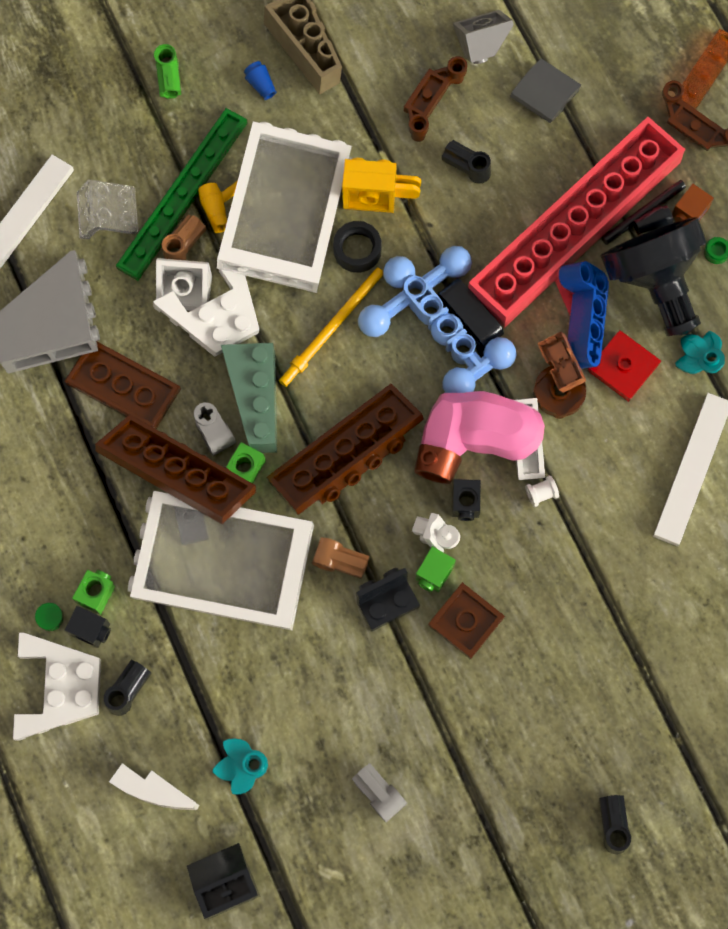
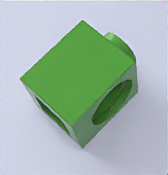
M240 442L226 468L247 481L254 483L266 462L263 453ZM242 463H249L251 465V468L246 472L237 470L238 466Z
M432 546L416 573V580L419 581L418 585L428 592L435 590L439 593L453 570L456 559Z
M87 570L72 599L78 605L101 615L116 586L110 580L111 576L101 570H96L95 573ZM99 584L102 586L101 592L98 595H89V590L93 585Z

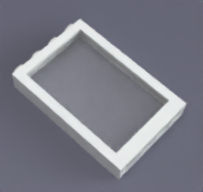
M253 121L217 258V269L317 293L342 189L345 159H349L352 146L346 145L345 142L340 140L330 141L322 139L316 134L306 135L298 133L291 128L282 129L274 127L267 122L258 123Z
M153 491V496L148 497L145 511L149 513L147 522L142 524L140 530V539H143L141 549H137L134 556V565L137 566L135 576H131L128 583V592H131L130 597L137 600L293 630L314 529L312 521L239 508L226 522L220 524L168 493Z

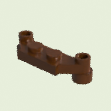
M455 56L448 61L447 67L437 70L429 68L404 105V112L408 113L409 132L414 141L420 142L425 139L429 129L428 118L449 86L463 82L464 76L467 73V61L464 58Z
M675 80L667 82L662 90V96L669 115L667 123L706 151L710 147L728 146V128L723 129L683 101L684 88L680 82ZM673 91L676 96L671 97L668 92Z

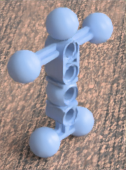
M462 246L446 248L441 254L440 264L422 277L415 276V267L408 258L403 256L390 258L384 266L383 277L387 284L393 288H404V290L382 306L369 305L364 307L358 317V326L365 335L369 337L384 335L389 329L390 319L409 306L421 322L428 325L434 340L440 345L446 346L447 352L451 351L453 360L458 364H466L468 366L467 369L456 367L446 373L442 381L445 393L474 392L475 381L491 369L503 370L509 368L515 362L517 356L516 348L513 342L503 337L491 339L484 348V356L480 358L475 352L474 338L463 329V324L457 316L449 314L447 307L443 308V302L432 289L447 277L460 278L468 273L472 266V258L468 250ZM417 288L421 290V293L414 295L409 290ZM433 307L437 309V312L429 314L425 309ZM449 326L453 329V332L444 333L441 331V328ZM464 345L470 350L462 353L457 350V347Z

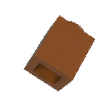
M692 184L675 205L672 213L674 220L678 222L698 217L700 221L709 210L714 197L695 184Z

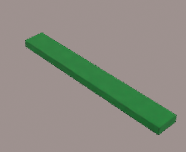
M225 108L116 264L118 270L139 281L162 248L163 239L173 232L198 196V189L207 183L248 124L246 118Z

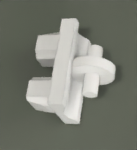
M431 513L429 519L417 516L412 532L420 535L422 543L428 544L430 548L433 546L443 553L444 549L454 548L459 543V531L454 526L447 525L439 514Z

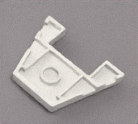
M220 269L219 273L231 290L190 312L186 311L174 291L153 301V307L158 312L164 313L170 318L169 321L189 333V337L214 357L223 353L221 345L240 344L259 333V325L245 275Z
M19 633L18 657L20 659H46L43 714H14L13 740L20 741L26 739V737L41 734L50 729L98 715L101 659L26 633Z

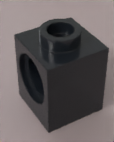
M454 479L452 517H458L460 521H473L474 518H479L481 480ZM468 496L472 498L474 503L470 506H463L459 499Z
M76 606L65 631L70 636L99 648L101 642L105 643L107 641L111 628H109L110 623L107 619Z

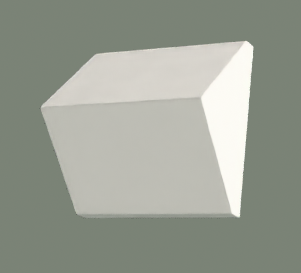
M156 259V300L174 291L184 308L188 311H192L209 302L212 283L209 262Z

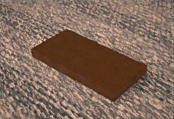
M97 342L98 351L79 357L64 381L66 385L125 417L132 415L157 429L181 390V387L99 342Z

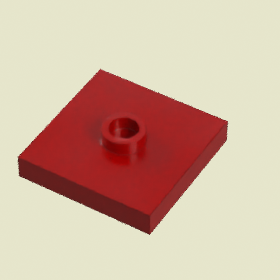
M619 330L602 350L600 364L596 367L588 368L587 371L629 402L660 365L661 360Z

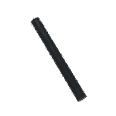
M679 180L601 237L605 245L610 244L632 228L634 220L639 219L656 206L665 204L686 188L685 183Z

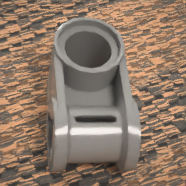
M204 402L196 406L194 410L196 426L213 456L236 444L231 430L224 423L213 404ZM206 414L211 419L206 421L205 418H202V415Z

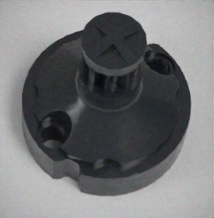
M698 217L684 219L649 231L616 245L600 255L609 280L619 279L622 283L647 288L650 291L653 302L658 305L665 323L664 331L666 336L685 335L701 324L698 315H695L687 292H689L684 278L685 272L700 253V246L707 243Z

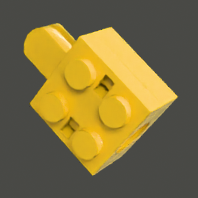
M358 157L345 159L342 184L343 208L394 213L395 197L416 199L420 196L421 179L418 176L396 175L397 163H392L389 160L366 161Z

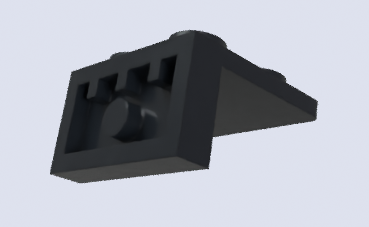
M393 568L383 575V579L375 583L373 580H370L359 586V591L356 592L357 604L371 631L420 607L407 582L408 572L406 568L401 570Z

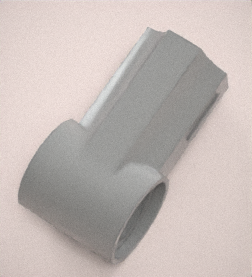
M370 763L352 778L355 785L371 801L370 805L385 822H388L407 805V802L392 785L389 786Z

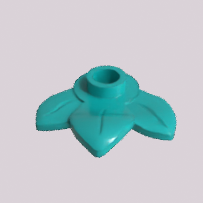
M708 331L703 338L693 334L681 337V347L685 355L675 362V366L686 373L696 374L703 370L707 373H716L723 368L725 356L721 351L722 341L716 333ZM711 357L716 358L714 361H708V360H707L708 358H711Z
M244 740L223 741V746L228 756L218 762L213 768V773L222 780L232 781V794L246 793L253 787L256 778H260L266 773L268 760L262 752L252 750L250 745ZM252 760L259 761V767L256 770H252L249 767Z

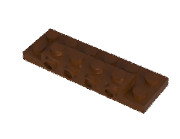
M389 384L266 478L297 515L316 501H319L321 504H324L326 501L333 502L339 497L340 491L347 485H356L361 480V475L368 469H377L381 465L382 459L389 453H398L406 441L404 434L424 420L423 415L393 384Z
M132 415L127 416L95 444L97 453L220 524L226 522L256 493L255 484Z

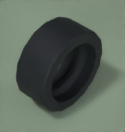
M352 221L338 229L334 236L333 251L337 263L343 269L362 273L370 270L378 263L381 257V237L371 224L364 221ZM363 235L371 240L373 247L367 257L352 259L344 254L342 249L343 242L350 236Z

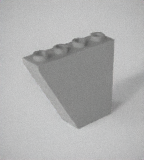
M75 250L67 253L0 311V364L8 374L98 351L96 341L100 340V334L97 326H93L92 318H96L93 304L89 303L88 296L92 295L88 280L85 281L84 277L88 270L84 258L80 259Z

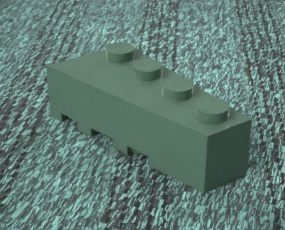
M274 344L221 345L249 446L261 453H277Z

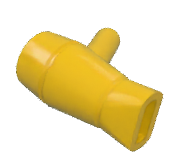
M237 181L222 192L217 183H206L198 189L201 205L214 233L225 231L227 216L224 203L234 196Z

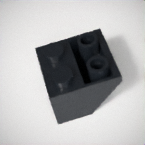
M240 843L187 865L193 891L204 919L209 920L261 897Z

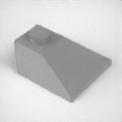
M500 10L453 23L465 58L474 64L484 63L488 61V58L495 56L514 25L513 20Z

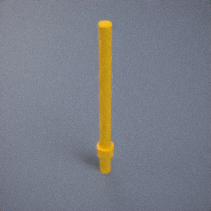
M377 267L300 356L297 355L290 362V368L279 379L283 386L287 387L298 373H302L308 367L309 360L381 279L383 270Z

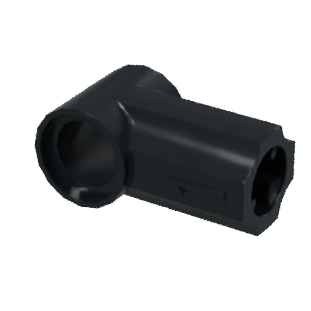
M455 140L447 144L442 155L444 162L468 174L470 180L474 183H484L490 178L491 159L487 153L482 151L475 152ZM476 166L484 167L483 169H475Z
M131 659L114 685L105 691L103 701L108 710L116 716H122L130 711L132 701L152 673L143 665ZM115 696H124V702L120 706L114 707L111 705V701Z
M624 795L599 798L604 832L603 844L608 852L618 855L623 853L631 843ZM611 834H621L625 840L622 847L614 846L610 841Z

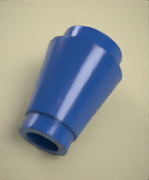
M256 61L244 70L245 80L264 100L272 98L277 93L266 65Z

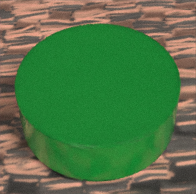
M721 237L711 238L704 248L705 258L713 264L724 263L728 259V241Z
M45 603L37 609L35 620L43 630L54 631L62 625L64 614L56 604Z

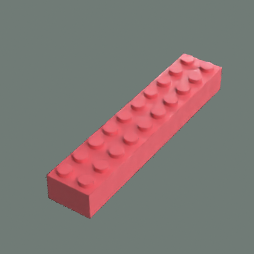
M647 117L469 282L468 288L498 323L505 328L559 277L561 266L576 262L681 163L685 148L652 119Z

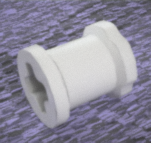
M547 476L545 481L538 484L525 485L527 496L533 507H537L540 502L549 498L557 499L560 497L552 476Z

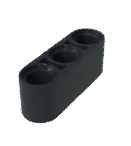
M457 278L437 293L443 302V307H447L449 314H454L460 319L463 329L474 338L475 344L481 350H484L486 344L491 339L504 335L503 328L460 279Z

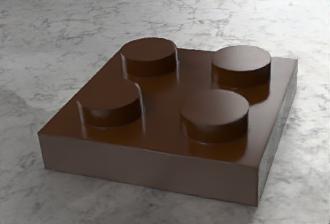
M462 582L428 623V626L471 660L505 616Z

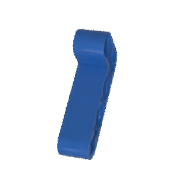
M587 261L561 266L559 280L564 288L573 293L567 340L580 368L585 369L596 367L600 364L609 281L607 275L602 270Z

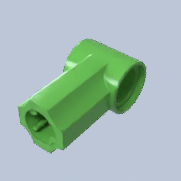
M169 44L159 45L154 51L160 97L167 99L176 98L178 95H181L179 62L176 51ZM164 58H172L168 62H162Z

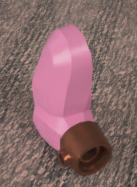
M485 391L443 393L432 407L424 426L414 472L432 482L451 484L462 461L460 456L467 450L481 454H494L512 461L525 459L538 449L543 440L545 426L542 416L529 405Z

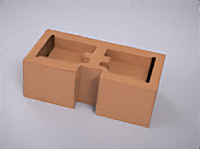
M559 332L537 343L546 363L554 366V369L550 370L558 390L564 393L586 382L565 334Z

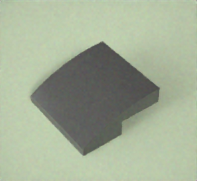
M541 58L521 79L510 97L551 123L563 112L565 105L579 92L581 84Z

